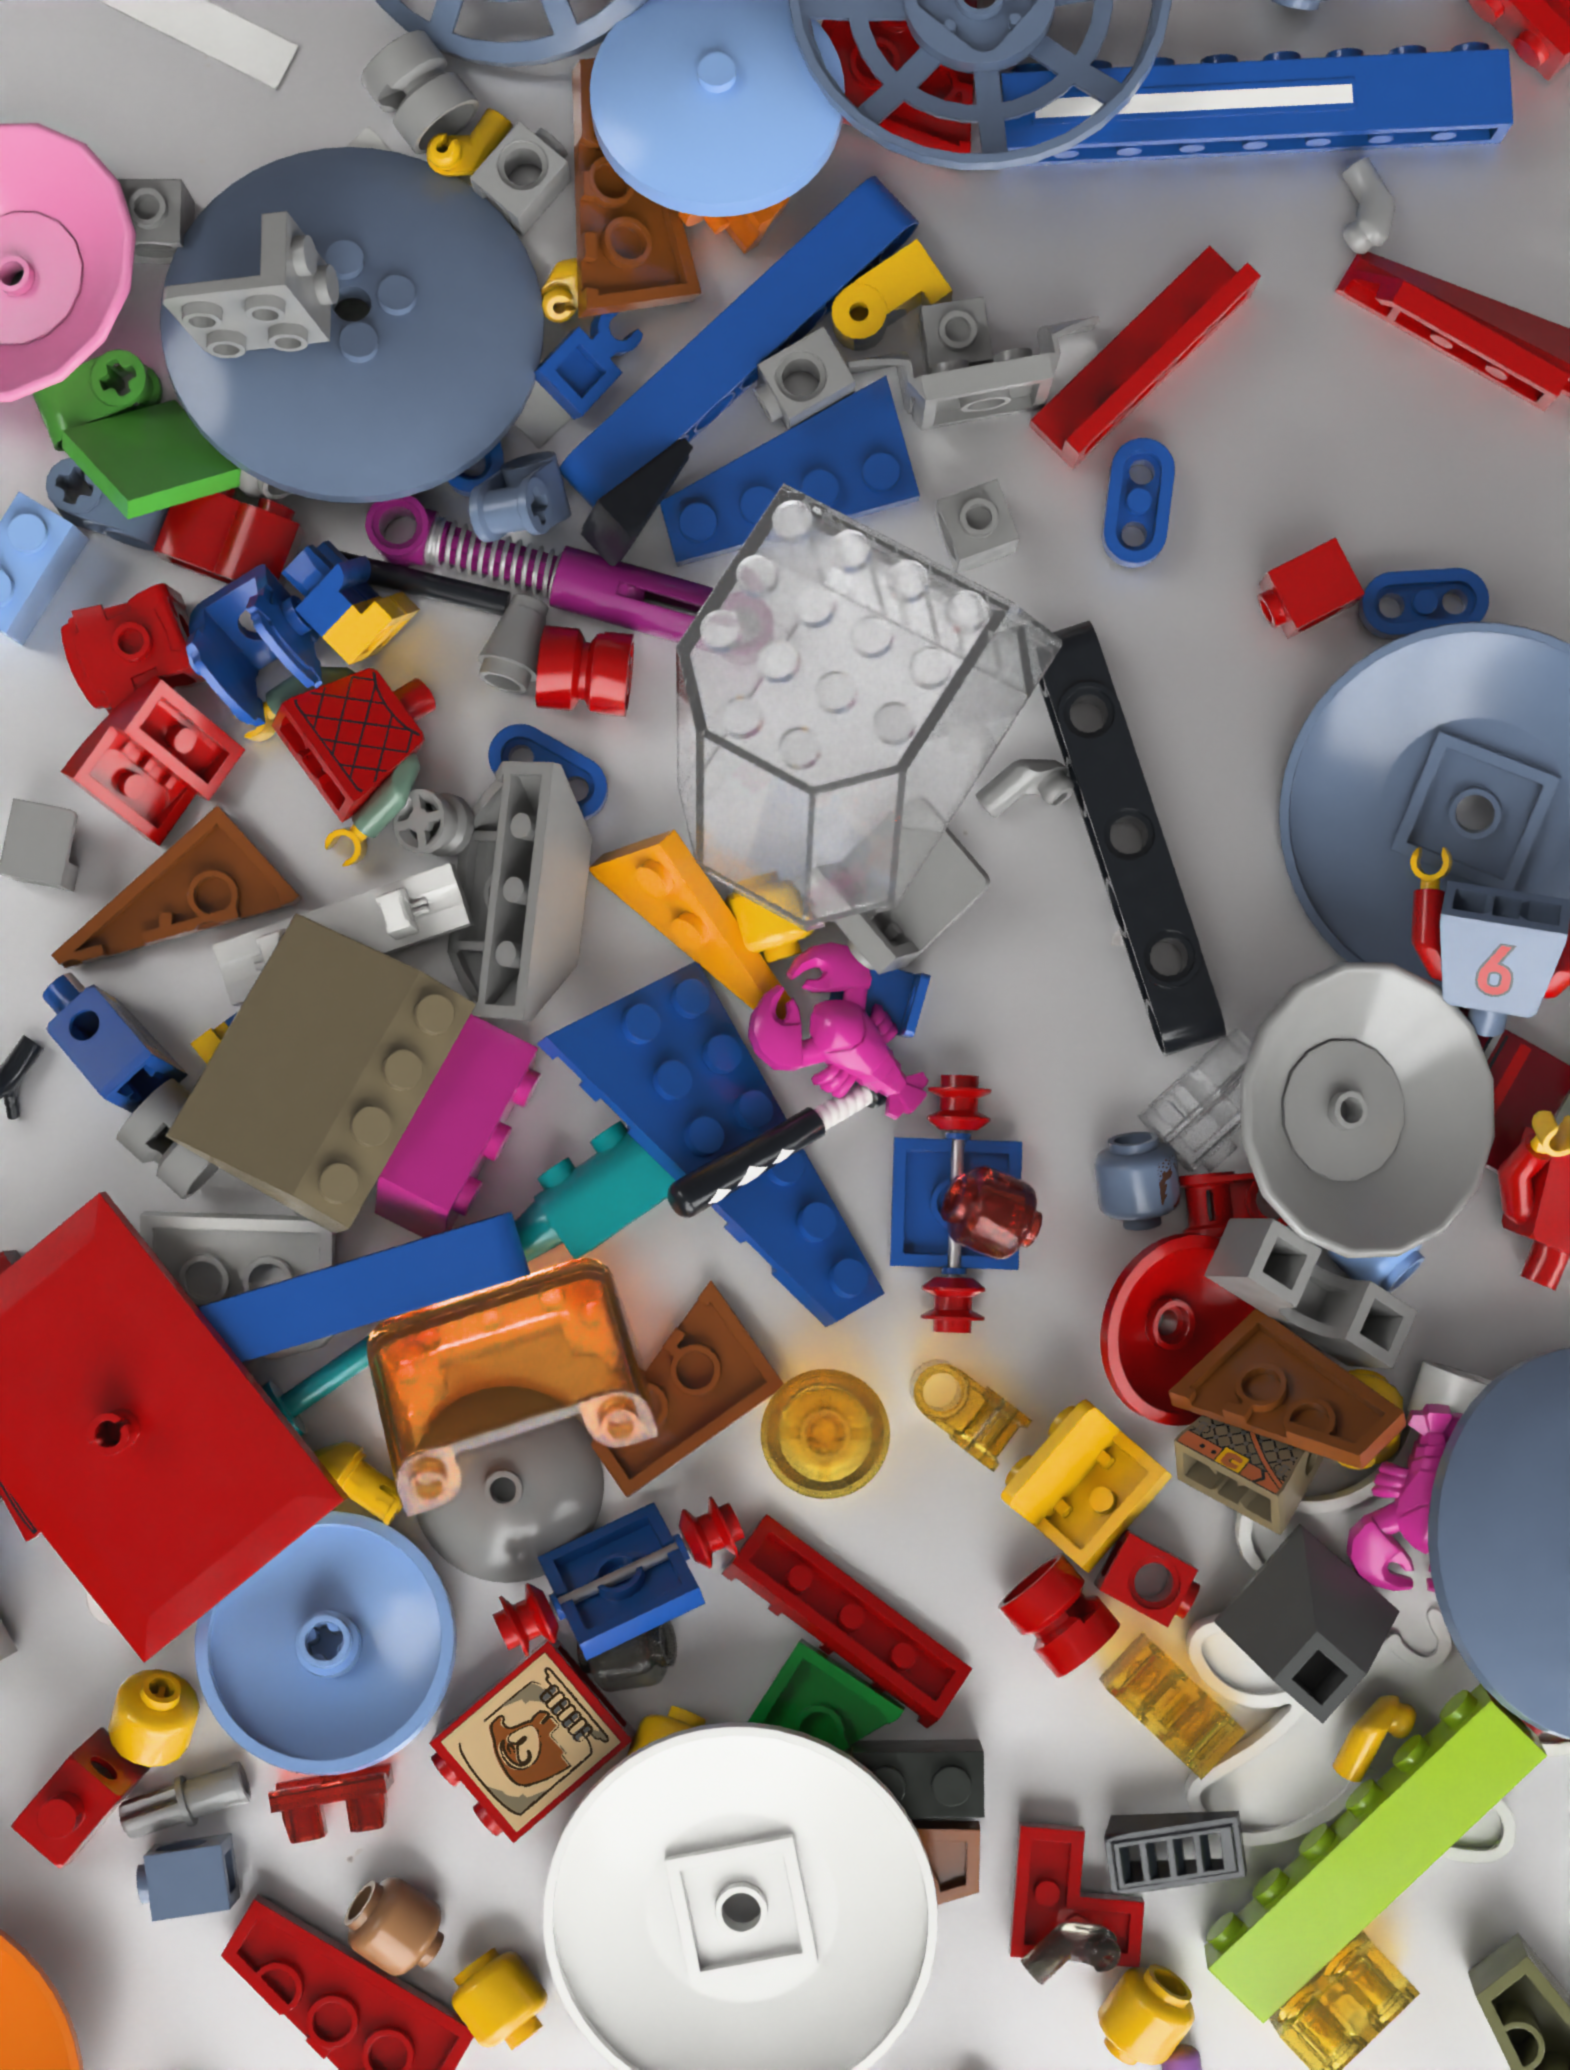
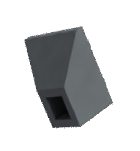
M1299 1524L1215 1618L1214 1622L1276 1684L1323 1724L1367 1675L1400 1611L1305 1527Z

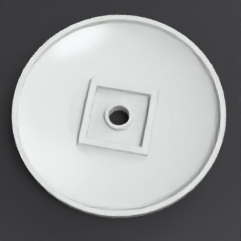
M725 1722L701 1725L657 1739L628 1755L592 1786L564 1827L552 1857L543 1901V1935L551 1975L563 2005L576 2027L590 2045L617 2070H868L891 2048L903 2033L916 2012L926 1990L934 1964L938 1938V1904L929 1858L917 1829L896 1797L869 1769L849 1754L828 1742L800 1731L754 1722ZM736 1893L749 1894L757 1900L761 1911L755 1919L749 1922H736L725 1913L723 1908L725 1900Z

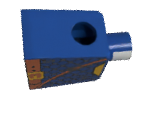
M66 973L55 979L44 991L43 999L57 1014L46 1027L47 1032L105 1100L133 1113L164 1082L173 1078L180 1083L188 1075L124 1004L94 984L85 988L72 973Z

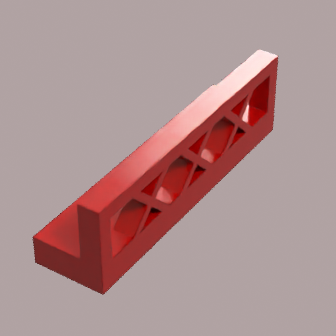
M1211 246L1207 247L1030 420L1029 426L1073 470L1251 297L1261 275L1248 262L1236 272Z

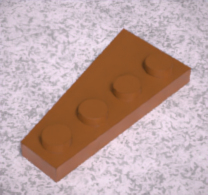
M595 58L580 59L572 69L578 318L693 302L702 292L684 225L678 217L679 211L666 208L638 193L614 171L605 158L598 144L591 118L589 88Z

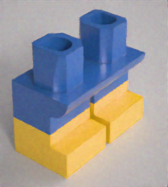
M329 540L322 542L317 548L313 544L308 545L281 573L305 597L295 610L349 665L378 654L415 616L420 608L403 592L382 598L367 583L371 573V564L366 555L348 560Z

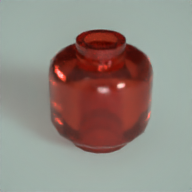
M979 1166L972 1169L968 1174L960 1173L950 1184L942 1203L941 1217L947 1222L948 1233L952 1240L963 1247L996 1260L1010 1258L1021 1246L1025 1248L1031 1246L1037 1238L1042 1225V1214L1036 1210L1037 1198L1034 1188L1026 1181L991 1166Z

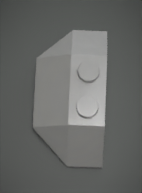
M502 761L494 774L496 780L484 791L472 810L474 831L469 844L458 855L457 873L475 925L449 933L447 953L462 988L470 1001L476 1004L472 1011L473 1016L532 1021L578 965L593 838L561 764L555 762Z

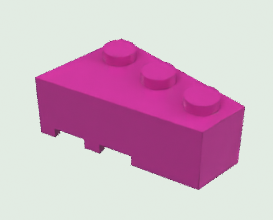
M470 1014L378 1178L375 1214L423 1238L452 1229L459 1214L467 1215L482 1186V1181L477 1178L487 1159L495 1162L508 1140L512 1127L505 1123L515 1104L524 1108L540 1080L541 1073L533 1070L538 1051L537 1047Z

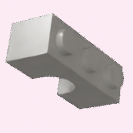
M1274 1218L1229 1219L1205 1272V1277L1267 1316L1272 1317L1289 1330L1347 1366L1394 1368L1417 1315V1310L1372 1281L1348 1279L1319 1267L1316 1263L1322 1249L1300 1238L1294 1231Z

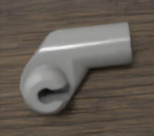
M1369 157L1357 161L1341 174L1359 203L1356 214L1357 220L1347 224L1343 231L1347 245L1357 254H1365L1373 246L1380 247L1388 239L1395 212L1394 199Z

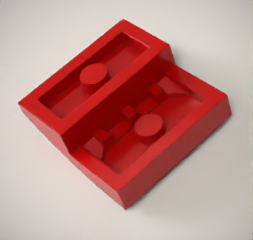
M154 676L121 702L97 726L60 772L146 840L160 846L195 795L208 801L212 798L245 749L167 683Z

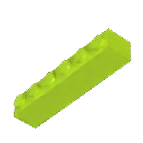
M1481 1683L1471 1693L1468 1690H1462L1454 1695L1439 1714L1441 1721L1424 1737L1417 1734L1408 1739L1395 1753L1392 1759L1394 1766L1377 1782L1369 1779L1358 1786L1345 1804L1347 1810L1330 1827L1323 1823L1313 1829L1302 1841L1298 1850L1300 1855L1283 1871L1280 1868H1274L1268 1872L1255 1886L1252 1892L1254 1899L1237 1915L1233 1912L1223 1915L1207 1933V1943L1204 1945L1207 1969L1263 2024L1547 1757L1538 1736L1516 1715L1502 1706Z

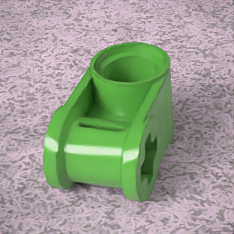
M116 349L107 351L103 355L81 364L64 381L33 393V397L55 450L64 451L62 449L63 430L159 404L163 390L161 380L153 369L145 365L140 358L131 352ZM131 374L134 378L128 381L130 392L122 395L119 392L125 388L123 378Z

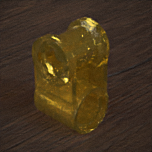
M932 1359L926 1361L916 1368L911 1376L909 1393L912 1402L924 1416L947 1432L952 1441L993 1472L1000 1465L997 1457L1019 1428H1028L1033 1420L990 1387L984 1388L956 1365L946 1360ZM938 1373H947L953 1376L957 1385L954 1399L942 1407H933L927 1404L923 1397V1387L926 1381L932 1375Z

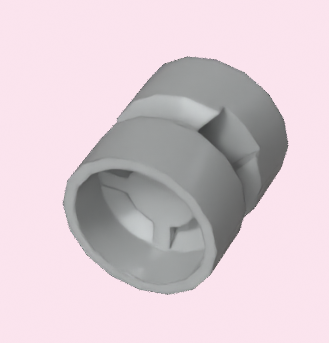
M422 30L408 32L384 47L371 59L361 76L363 86L382 111L396 112L393 124L416 154L426 153L429 140L438 133L447 132V135H457L469 124L479 108L478 100L460 76L454 72H444L447 66L446 58L427 33Z
M171 1078L154 1090L123 1124L116 1139L142 1163L155 1161L158 1164L156 1176L181 1199H187L201 1188L216 1173L219 1167L165 1136L190 1094L181 1084Z

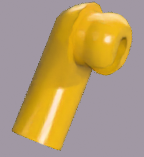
M577 257L558 262L540 290L544 316L554 323L568 321L578 309Z

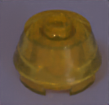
M834 1369L811 1370L788 1380L770 1399L761 1423L762 1450L772 1472L791 1490L816 1499L840 1498L864 1487L882 1467L890 1444L889 1420L878 1395L861 1379L852 1374Z

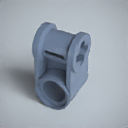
M552 451L524 455L502 464L498 472L478 486H475L469 497L471 525L477 537L485 543L500 540L507 533L527 530L533 536L545 534L555 524L566 520L572 515L556 453Z
M71 458L59 461L51 468L47 475L46 491L48 498L64 519L75 526L107 535L124 544L153 551L169 508L127 519ZM83 481H85L92 491L91 495H79L76 503L73 504L66 494L69 489L79 490L82 487Z

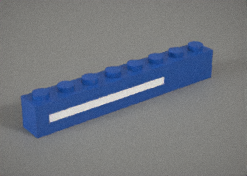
M1468 42L1453 47L1451 51L1427 52L1424 46L1405 45L1396 47L1384 55H1364L1361 49L1342 48L1333 50L1322 58L1302 59L1301 55L1297 52L1279 51L1264 56L1263 60L1238 62V58L1234 55L1217 54L1201 59L1198 64L1175 65V61L1171 58L1156 57L1149 75L1130 102L1101 130L1069 150L1041 161L1021 166L1497 144L1502 142L1513 125L1509 49H1490L1489 44L1484 42ZM1095 60L1091 65L1120 83L1123 82L1132 67L1112 68L1110 62ZM1039 63L1022 64L1014 67L1011 73H1001L1002 102L1012 101L1030 94L1053 80L1057 75ZM1073 86L1062 97L1046 107L1023 117L1004 121L1007 149L1011 151L1032 147L1063 135L1088 119L1103 104Z

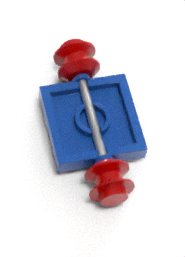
M941 1075L940 1087H928L929 1092L940 1097V1110L928 1115L927 1120L939 1130H952V1133H945V1139L894 1137L890 1266L941 1267V1274H947V1277H934L921 1286L922 1290L934 1296V1309L921 1314L920 1318L933 1319V1332L971 1333L972 1321L985 1320L984 1316L972 1310V1297L985 1292L986 1288L974 1278L960 1277V1275H967V1268L1019 1270L1022 1142L971 1140V1134L965 1133V1131H978L991 1122V1118L978 1112V1099L990 1094L992 1089L979 1088V1076Z
M710 1496L708 1497V1512L701 1516L695 1517L686 1509H683L678 1525L683 1537L681 1539L679 1534L671 1535L653 1502L537 1557L553 1591L552 1594L548 1595L551 1601L548 1602L543 1590L529 1583L525 1584V1599L516 1604H511L503 1596L499 1597L504 1609L492 1614L508 1651L520 1645L527 1657L529 1656V1641L540 1635L552 1644L556 1643L559 1625L554 1614L557 1613L560 1621L566 1618L587 1661L706 1604L700 1588L686 1563V1560L690 1559L687 1551L689 1550L695 1562L708 1569L712 1568L713 1553L722 1548L728 1550L735 1557L739 1555L735 1542L745 1538L731 1505L726 1503L718 1507L713 1497Z

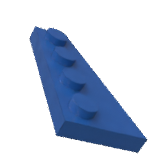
M887 376L878 379L662 500L660 507L677 567L919 501V490Z

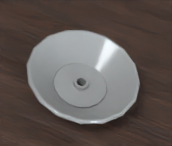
M1340 962L1293 985L1259 1025L1240 1080L1241 1143L1262 1197L1300 1238L1345 1258L1398 1257L1444 1233L1478 1191L1495 1138L1494 1079L1473 1024L1457 1006L1449 1005L1443 1001L1442 989L1439 985L1392 962ZM1343 1101H1345L1347 1106L1345 1120L1342 1118L1340 1111Z

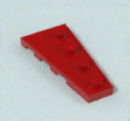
M259 1894L252 1901L221 1954V1957L279 2015L284 2014L307 2037L305 2041L323 2059L327 2057L339 2070H455L474 2038L456 2012L396 1976L386 1973L361 1955Z

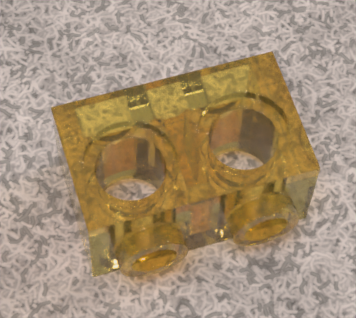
M1143 1631L1099 1677L1105 1689L1201 1780L1246 1733L1235 1718Z
M1362 1930L1278 2009L1269 2020L1279 2037L1310 2070H1342L1420 1992Z

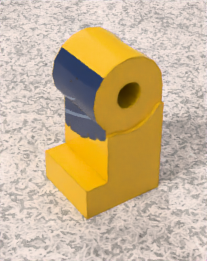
M916 239L856 279L835 297L832 305L833 332L836 339L844 347L854 351L868 350L875 347L882 340L888 326L918 306L951 302L953 290L919 240Z

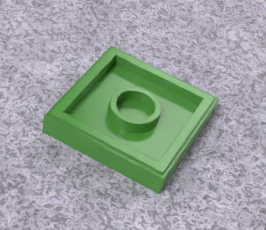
M176 400L63 430L62 449L127 519L240 486L241 469L220 454L203 437Z

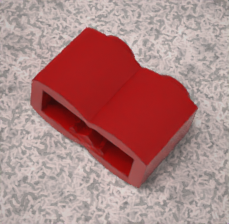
M234 488L169 508L153 549L160 559L226 584H230L255 567L264 564L283 587L285 586L287 579L281 573L296 557L305 534L301 525L292 521L295 511L265 498H259L257 506L233 499L236 492Z

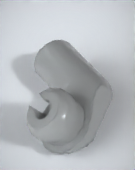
M1019 759L1006 767L977 792L975 796L982 807L992 817L997 818L1024 794H1041L1043 800L1050 805H1060L1073 794L1074 783L1067 776L1068 769L1056 760Z

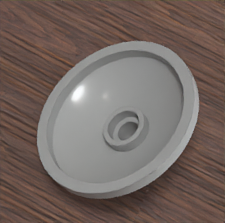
M513 1389L494 1390L475 1395L460 1402L447 1411L432 1426L425 1436L415 1459L411 1484L412 1500L423 1534L437 1553L448 1563L473 1577L492 1582L511 1583L527 1581L545 1575L537 1557L592 1532L601 1510L604 1491L603 1470L600 1458L590 1445L593 1441L591 1436L570 1411L559 1403L533 1392ZM505 1477L513 1481L516 1487L513 1499L501 1501L494 1496L492 1486L496 1479Z

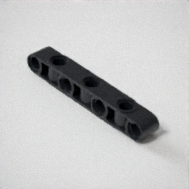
M1086 621L1028 640V648L1033 668L1065 766L1068 769V776L1074 783L1073 791L1158 1046L1162 1054L1168 1056L1226 1037L1222 1012L1094 627L1090 621ZM1084 702L1095 705L1103 715L1102 728L1089 733L1077 729L1070 719V709L1074 705ZM1119 822H1128L1135 825L1142 834L1143 843L1141 850L1132 854L1119 852L1114 848L1110 840L1111 827ZM1168 942L1179 949L1182 955V965L1176 975H1162L1153 968L1150 961V953L1156 943Z

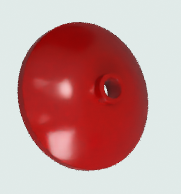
M1180 1233L1152 1243L1136 1255L1124 1268L1107 1299L1100 1333V1348L1105 1373L1110 1385L1121 1401L1138 1415L1164 1425L1184 1426L1191 1425L1202 1416L1172 1406L1168 1391L1256 1309L1204 1276L1220 1238L1201 1233ZM1163 1314V1321L1161 1325L1158 1327L1159 1320Z

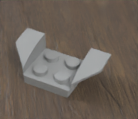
M1099 316L1041 326L1037 332L1040 354L1032 355V349L1015 348L996 354L993 363L969 367L968 360H949L932 366L930 368L931 374L921 375L914 378L911 359L906 351L848 361L846 365L851 374L896 366L904 409L908 414H912L913 421L922 431L1042 409L1046 404L1061 354L1058 338L1064 335L1091 331L1100 322Z

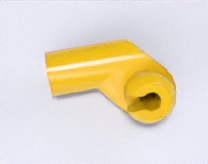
M487 108L470 135H447V132L434 135L427 144L426 159L429 167L436 173L446 177L473 175L511 131L513 124L499 112Z
M1396 1695L1379 1697L1350 1729L1333 1762V1769L1347 1780L1361 1782L1387 1732L1397 1739L1405 1738L1411 1733L1417 1717L1414 1707L1410 1704L1399 1702V1696Z

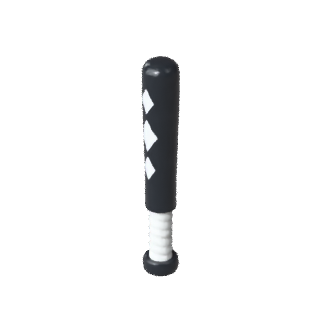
M855 1081V1085L850 1088L844 1097L840 1099L833 1097L831 1100L829 1099L824 1102L823 1105H818L815 1109L807 1107L773 1128L673 1182L667 1192L669 1204L679 1216L691 1218L724 1199L791 1155L825 1136L827 1129L853 1115L855 1112L860 1111L866 1106L873 1109L880 1107L886 1102L887 1097L881 1093H875L868 1087L861 1086Z

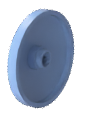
M649 0L637 11L625 19L616 22L602 42L591 72L589 88L591 118L598 144L605 158L614 171L638 193L657 204L682 213L708 217L737 216L766 209L780 203L807 185L818 174L835 148L843 123V116L828 102L808 71L795 40L789 0ZM811 19L814 39L825 67L845 94L844 75L837 51L822 26L815 19Z
M331 1511L199 1618L195 1633V1662L200 1687L208 1707L226 1733L252 1755L271 1765L291 1772L320 1776L340 1775L373 1766L389 1758L411 1742L431 1720L446 1694L455 1665L457 1649L456 1622L449 1594L440 1575L423 1552L407 1537L378 1520L359 1514Z

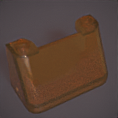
M585 1257L538 1270L506 1283L387 1319L378 1324L369 1334L366 1344L369 1370L396 1491L407 1517L440 1507L451 1501L458 1493L462 1481L456 1454L581 1414L591 1437L604 1446L614 1448L629 1446L660 1436L640 1348L614 1275L608 1266L599 1260Z

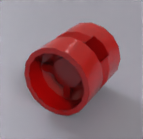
M545 625L542 631L537 664L535 696L537 708L573 711L580 700H585L588 709L592 712L602 715L626 717L633 673L634 634L605 631L604 634H597L589 643L586 642L581 630L578 628Z
M1060 1553L1031 1572L1005 1596L998 1606L1021 1635L1033 1634L1036 1637L1033 1650L1057 1678L1068 1674L1089 1659L1120 1627V1622L1098 1596H1084L1082 1590L1085 1580L1065 1556Z

